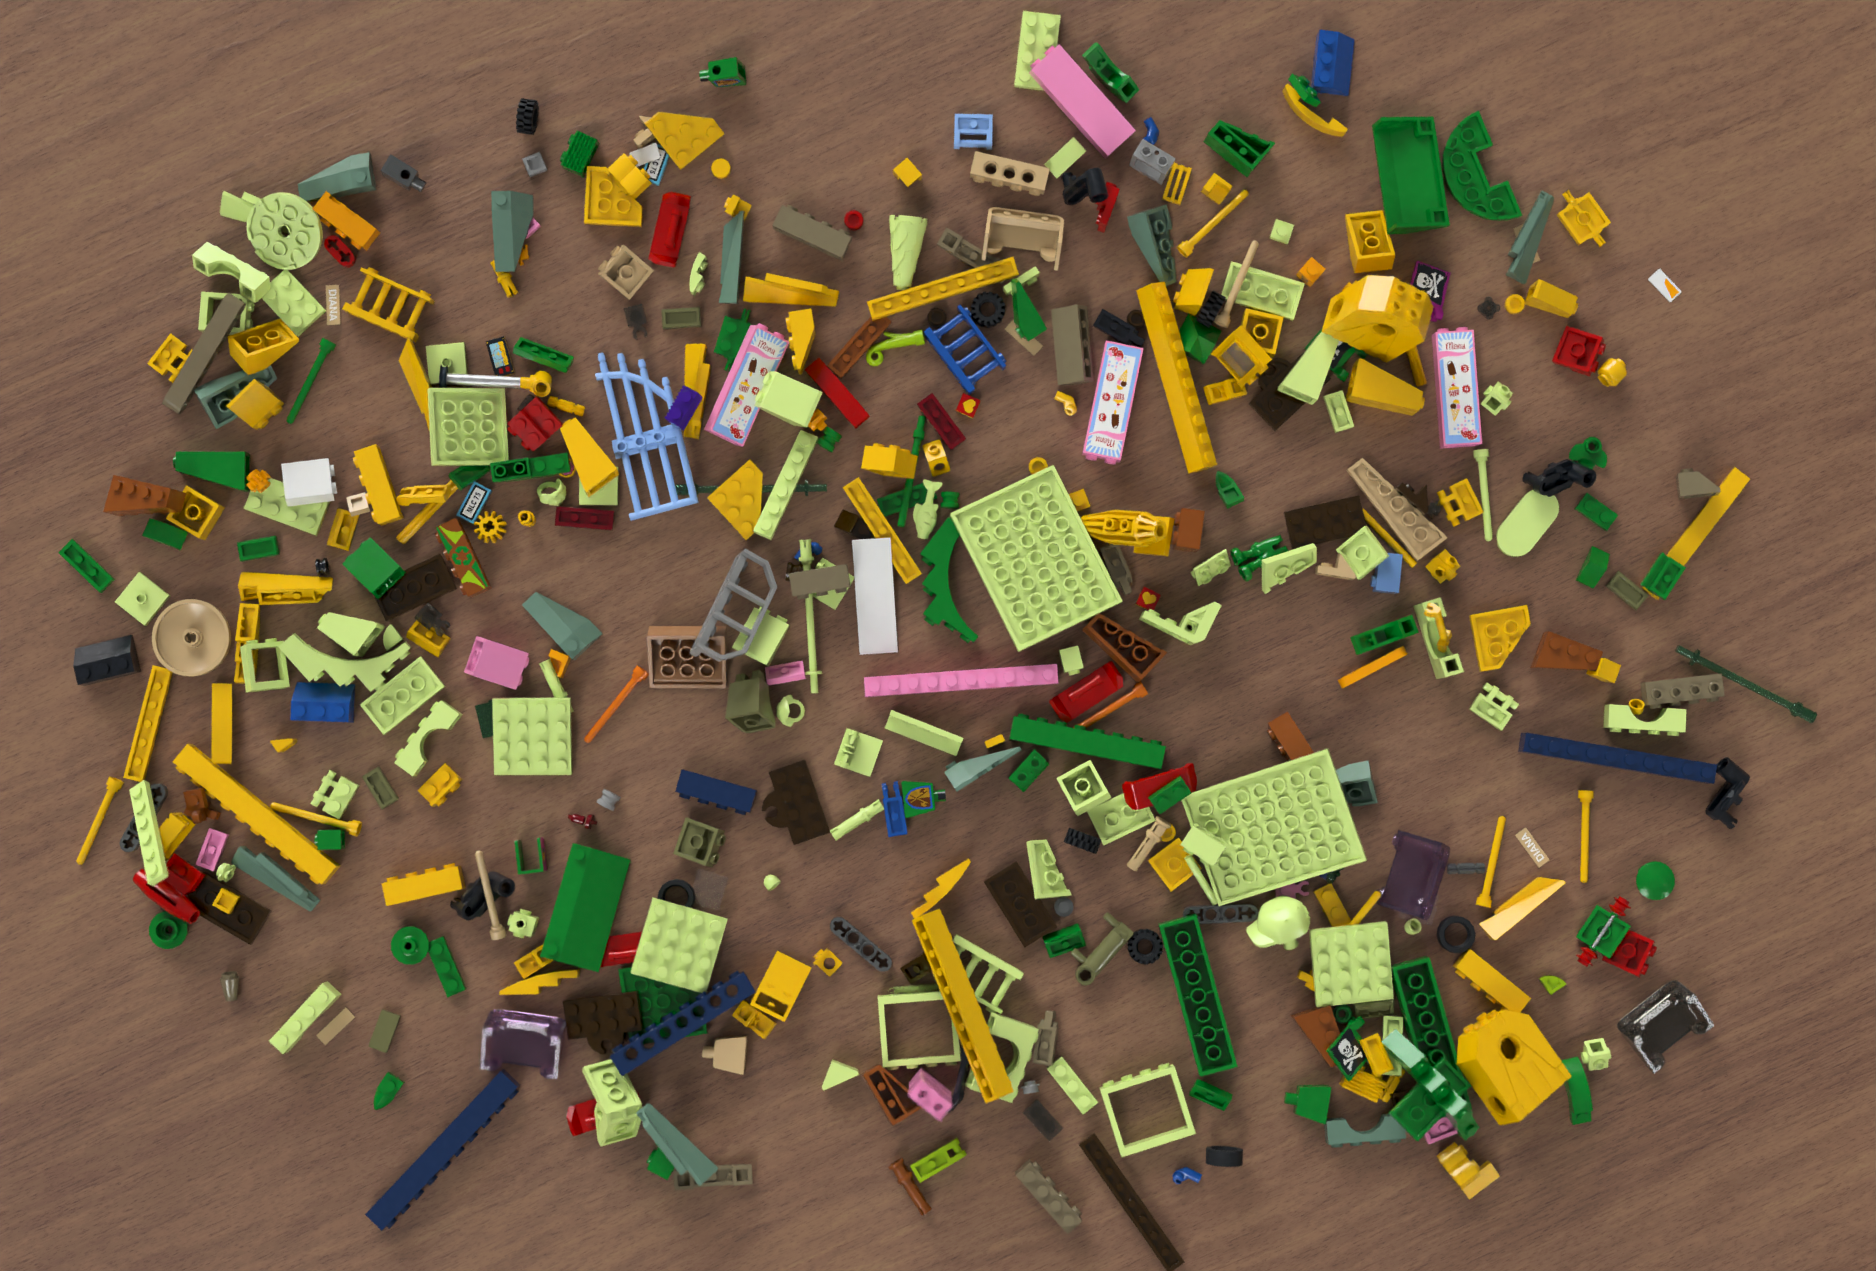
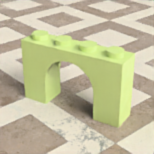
M1441 597L1413 606L1436 679L1464 672L1458 653L1453 654L1448 646H1446L1447 650L1445 653L1438 650L1437 643L1440 636L1435 618L1424 615L1427 604L1433 603L1440 607L1442 617L1446 616Z
M991 1012L987 1022L990 1033L1008 1039L1013 1047V1058L1005 1071L1011 1081L1014 1092L999 1098L1012 1103L1018 1094L1020 1080L1025 1075V1066L1031 1058V1050L1033 1044L1038 1039L1039 1029L1027 1023ZM971 1068L965 1086L981 1093Z

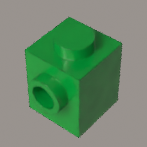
M317 830L314 839L315 846H318V850L345 849V830Z

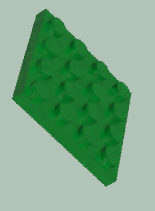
M632 967L618 969L622 993L639 990L644 1029L628 1032L629 1038L637 1033L640 1036L646 1033L645 1028L653 1023L656 1025L663 1022L662 1018L671 1012L673 1015L680 1011V1006L686 1002L692 1004L696 1001L695 997L701 994L697 991L631 974ZM696 1006L693 1009V1013L696 1016H702L705 1012L701 1006ZM683 1016L676 1020L680 1027L688 1024L687 1018ZM704 1024L685 1037L707 1034V1024ZM663 1027L660 1029V1034L662 1037H669L671 1030L668 1027ZM645 1038L643 1044L654 1043V1040L652 1038Z

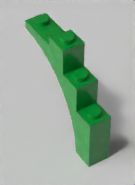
M948 517L920 553L923 557L921 560L928 566L933 564L935 566L922 582V586H924L922 590L931 597L933 594L936 595L923 613L925 616L924 620L931 626H934V624L939 626L942 621H945L944 626L952 632L954 630L958 631L961 634L959 637L966 643L970 641L974 643L978 635L966 625L958 614L949 589L948 568L950 556L960 535L952 519Z
M1396 1029L1381 1041L1387 1052L1405 1068L1439 1106L1460 1137L1466 1141L1469 1137L1473 1136L1479 1129V1126L1472 1116L1471 1108L1466 1101L1452 1090L1448 1081L1431 1066L1426 1056Z

